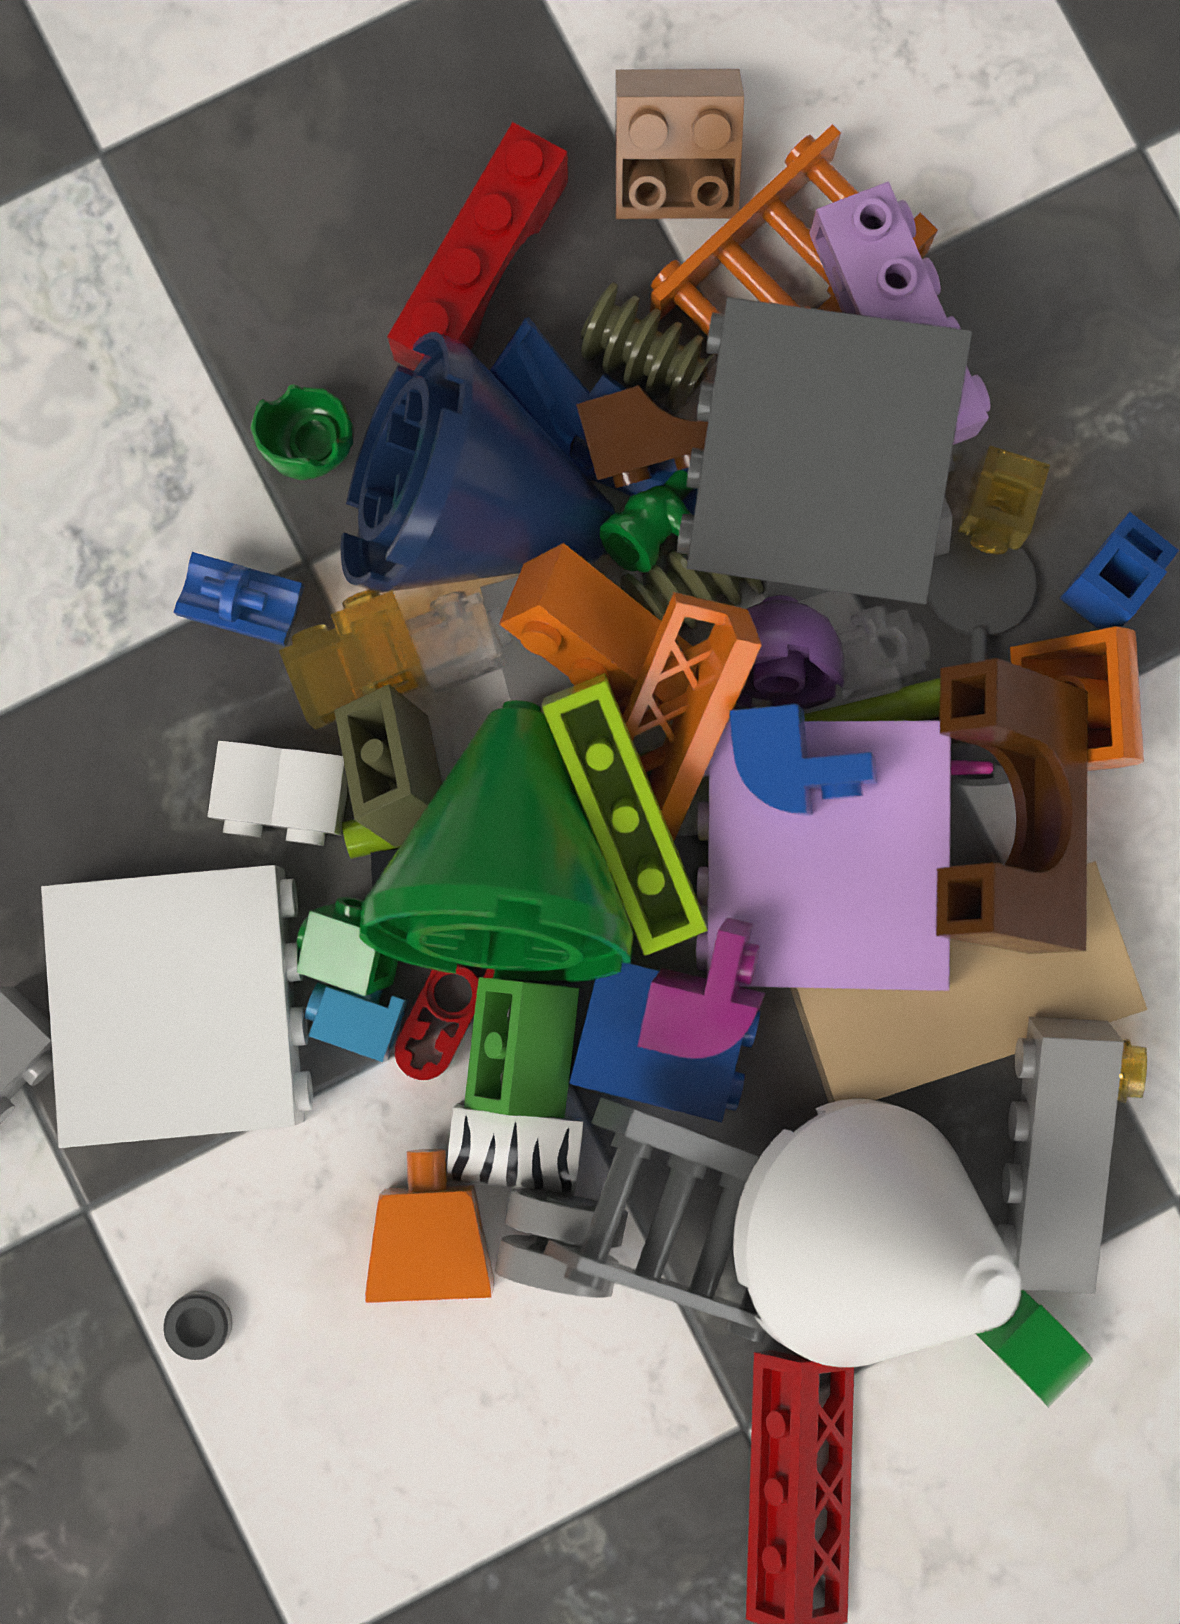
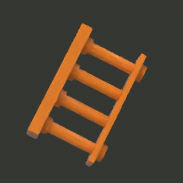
M832 124L817 139L812 135L803 138L785 159L784 163L787 167L683 264L676 259L666 265L651 284L653 291L651 292L650 312L655 308L661 311V320L678 305L708 336L712 312H720L696 286L721 263L760 302L801 307L740 246L767 222L829 285L826 292L830 297L818 310L842 313L810 237V229L785 205L810 180L832 202L859 193L830 164L834 159L841 132ZM920 212L914 218L916 235L913 237V240L922 259L928 253L938 229Z

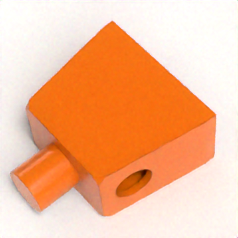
M445 1149L407 1151L408 1188L384 1189L379 1194L365 1290V1303L491 1298L494 1290V1277L474 1185L447 1186Z

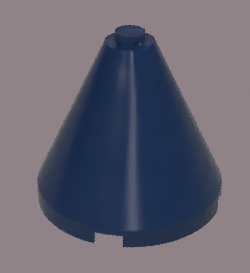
M429 332L419 338L414 343L413 350L424 354V358L415 370L400 365L396 367L372 415L356 460L346 504L358 508V536L345 532L341 535V565L346 580L355 586L377 593L518 574L521 572L524 563L562 543L566 544L588 563L596 562L602 554L607 555L608 553L600 538V527L615 514V509L611 502L463 342L438 332Z

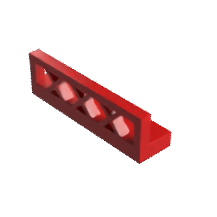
M774 1350L754 1352L746 1620L757 1624L848 1623L854 1367L823 1365L802 1356ZM831 1372L830 1396L824 1406L821 1407L819 1404V1374ZM826 1440L829 1444V1459L825 1468L819 1474L817 1471V1453ZM823 1507H825L827 1510V1528L817 1542L815 1539V1521ZM823 1574L825 1577V1606L813 1609V1589Z

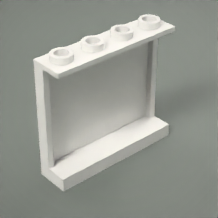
M268 865L41 886L59 1148L293 1127L304 1122L303 1111L312 1110L313 1086L310 1072H300L298 1046L308 1044L307 1019L304 1018L305 1007H295L293 981H302L303 975L296 973L301 951L297 948V942L290 943L288 917H297L298 896L294 878L285 879L284 868Z

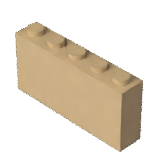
M1096 861L1087 863L1086 951L1026 954L950 939L949 991L790 987L828 1103L857 1098L877 1100L1015 1054L1017 1040L1019 1038H1027L1029 1017L1112 1022L1148 1010Z

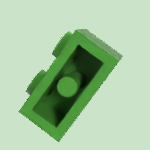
M479 977L464 1108L509 1116L565 1118L579 988Z

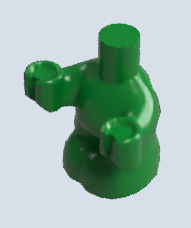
M676 470L663 485L653 486L631 496L623 512L615 513L600 527V538L603 546L619 566L632 572H648L658 561L660 545L665 542L667 537L671 533L679 537L682 514H691L683 502L685 497L694 489L687 487V472Z

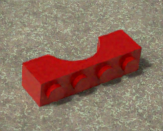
M514 122L511 123L387 336L394 361L411 370H415L425 355L414 351L413 345L419 338L429 332H438L463 342L470 350L472 349L478 338L487 306L505 269L525 240L532 234L540 232L568 183V151Z

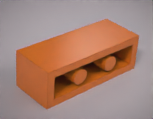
M564 543L523 564L499 622V625L519 639L528 651L541 656L569 677L574 686L605 673L622 716L661 624V620ZM677 635L676 639L683 651L692 647L691 644ZM672 649L670 651L668 658L674 656ZM698 663L691 666L694 671ZM682 670L657 682L653 694L658 703L662 705L684 694L690 682ZM648 704L647 709H646L645 712H648L649 710H651L649 704Z

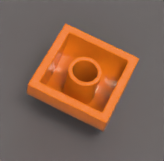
M1116 626L1010 647L1012 664L1088 691L1087 771L1122 768L1144 762L1136 631Z

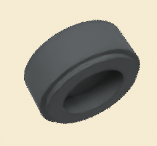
M193 1291L185 1294L174 1302L166 1313L163 1325L166 1342L177 1355L185 1359L201 1360L215 1354L228 1340L232 1330V1315L224 1300L214 1293Z

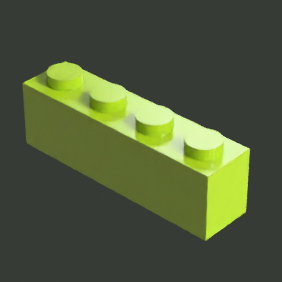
M604 673L545 697L542 704L543 711L644 955L646 956L708 931L704 914L606 674Z

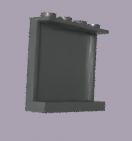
M727 297L725 314L712 312L709 327L707 353L718 355L715 381L702 380L699 395L697 420L708 422L705 448L692 447L689 462L687 487L698 488L695 515L682 514L677 553L689 554L687 569L926 604L972 331Z

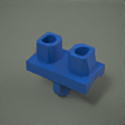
M192 552L185 584L176 602L174 613L183 618L287 647L305 586L301 582Z

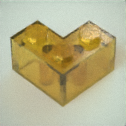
M369 589L348 597L342 602L344 609L331 614L336 628L328 630L326 625L309 627L290 638L293 645L279 650L304 717L314 729L336 722L335 709L374 692L385 685L390 684L404 695L431 684L406 618L393 590L380 594Z

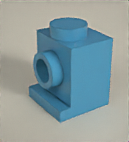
M318 982L310 996L304 1016L305 1019L313 1021L309 1037L380 1062L389 1060L410 999L395 995L391 997L388 1006L379 1002L383 993L382 990L363 996Z

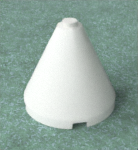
M873 1099L840 1100L816 1108L818 1116L809 1120L795 1132L784 1129L762 1153L745 1184L739 1201L734 1227V1262L738 1282L748 1288L753 1304L758 1312L754 1317L771 1337L785 1347L811 1361L823 1365L858 1367L997 1327L1004 1323L1016 1309L1021 1292L1019 1274L955 1150L942 1133L926 1119L904 1108Z

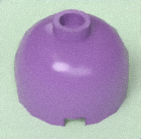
M784 595L771 596L764 599L761 603L748 607L747 609L762 646L736 704L752 709L753 697L771 700V707L798 704L804 710L828 703L835 698L836 685L838 684L842 688L844 685V654L841 640L828 618L810 606L799 603L795 598Z

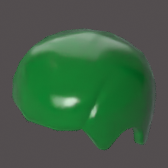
M291 384L284 395L272 402L261 399L256 405L250 426L256 446L262 457L285 477L297 480L315 479L329 473L348 457L354 443L355 429L344 402L324 388H301L298 385Z

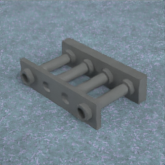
M600 1098L592 1124L616 1132L611 1145L617 1148L615 1157L581 1250L549 1240L544 1253L568 1265L564 1277L575 1283L597 1291H603L606 1280L727 1319L728 1322L725 1328L727 1331L748 1340L763 1343L766 1331L754 1317L758 1312L753 1304L748 1288L745 1290L741 1304L715 1296L734 1241V1227L739 1201L745 1184L760 1157L635 1109ZM656 1147L670 1153L666 1166L671 1167V1171L636 1269L607 1260L642 1160L643 1158L650 1160L653 1149ZM710 1167L722 1172L718 1185L723 1186L724 1189L688 1287L661 1277L697 1177L704 1179L707 1168Z

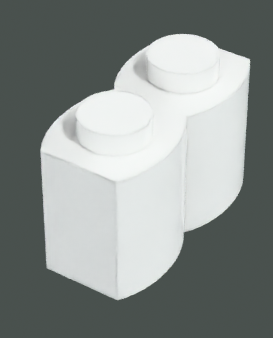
M218 741L208 817L224 821L223 833L261 838L263 826L287 829L286 841L324 846L326 834L342 836V822L344 821L348 792V781L343 756Z

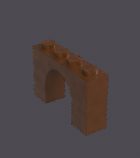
M998 658L941 668L939 734L985 748L999 761L1008 777L1014 797L1016 830L1010 855L1004 865L987 863L937 868L936 936L1026 954L1086 951L1088 691Z

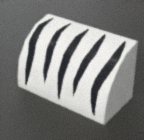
M456 1104L453 1107L447 1179L448 1181L510 1188H532L575 1195L583 1118L565 1116V1118L509 1116L464 1108L463 1104Z

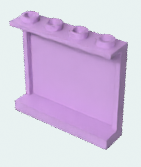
M805 721L808 758L871 752L875 756L877 783L862 784V797L822 800L821 788L810 789L813 815L808 816L795 815L772 808L750 792L742 781L735 765L731 723L727 722L703 775L709 776V802H700L698 807V837L700 841H709L708 867H699L697 875V900L700 906H708V932H703L697 936L696 961L698 971H707L708 979L717 932L728 917L753 923L749 943L760 945L758 961L751 985L740 983L739 986L949 991L950 939L936 936L937 868L950 867L951 737L939 734L940 721Z

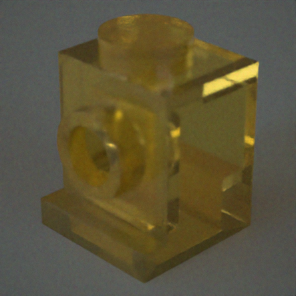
M989 445L975 468L972 477L973 482L958 532L971 535V545L985 553L1004 554L1008 548L1018 551L1031 533L1050 464ZM988 506H997L1002 511L989 508Z

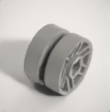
M512 1188L505 1223L513 1229L530 1234V1236L507 1235L501 1238L495 1273L523 1285L562 1294L594 1298L612 1296L614 1282L606 1280L603 1291H597L575 1283L564 1277L568 1265L544 1253L549 1240L581 1250L598 1201L532 1188ZM624 1210L611 1248L622 1246L628 1217L626 1210ZM608 1254L607 1260L619 1263L618 1260Z

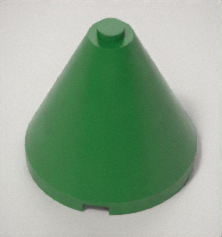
M511 700L503 703L502 708L493 710L488 714L364 900L359 937L366 945L394 959L428 969L455 974L458 963L494 969L493 979L520 982L594 980L618 974L621 972L622 963L630 964L633 940L632 929L545 714L541 713L542 709L539 705L529 701Z

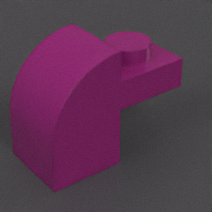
M726 918L717 932L708 979L664 968L660 970L651 982L638 1047L683 1058H705L729 1049L744 1036L751 1026L765 995L763 992L739 987L740 983L751 985L758 961L760 945L749 943L753 923Z

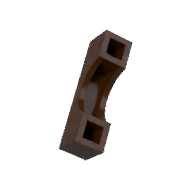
M641 386L576 404L597 480L612 476L615 488L652 478L649 465L674 458L677 470L688 468L692 447L705 448L708 422L686 420L669 414L660 408Z

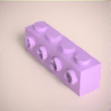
M889 181L816 209L809 234L842 313L961 329L953 316L946 318L937 296L941 291L937 271L929 258L921 259L913 237L916 235V227L912 212L906 201L896 200ZM967 366L953 445L975 437L989 418L987 412L990 410V399L985 384L978 375L971 376Z

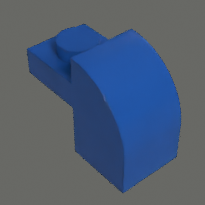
M1129 512L1088 563L1074 577L1059 599L1098 630L1116 626L1123 627L1166 575V567L1180 550Z
M798 704L730 711L733 756L737 771L750 792L772 808L795 815H813L810 789L821 788L822 800L862 797V784L877 783L875 756L871 752L808 758L804 710Z

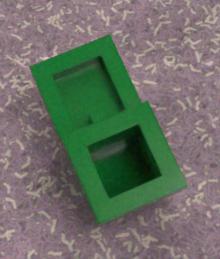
M1021 1290L1016 1309L1004 1323L975 1333L1048 1408L1094 1361L1081 1344L1025 1290Z

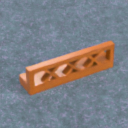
M673 592L623 714L632 740H634L636 735L659 724L666 734L663 746L640 756V760L673 841L678 834L729 720L730 711H733L762 646L748 609ZM685 617L714 623V627L707 640L684 651L682 650L676 637ZM672 649L674 656L668 658L670 651ZM698 663L694 671L691 666ZM683 670L690 682L686 692L660 705L653 694L657 682ZM648 704H649L651 710H649L648 712H645L646 709H647V706H648ZM672 718H674V720H673V722H672V725H671L670 722H669V720L672 719Z

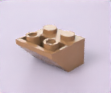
M740 69L615 70L616 219L732 218L739 211L744 91Z

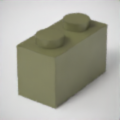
M388 684L334 711L354 819L396 848L402 845L442 785V779L428 715Z

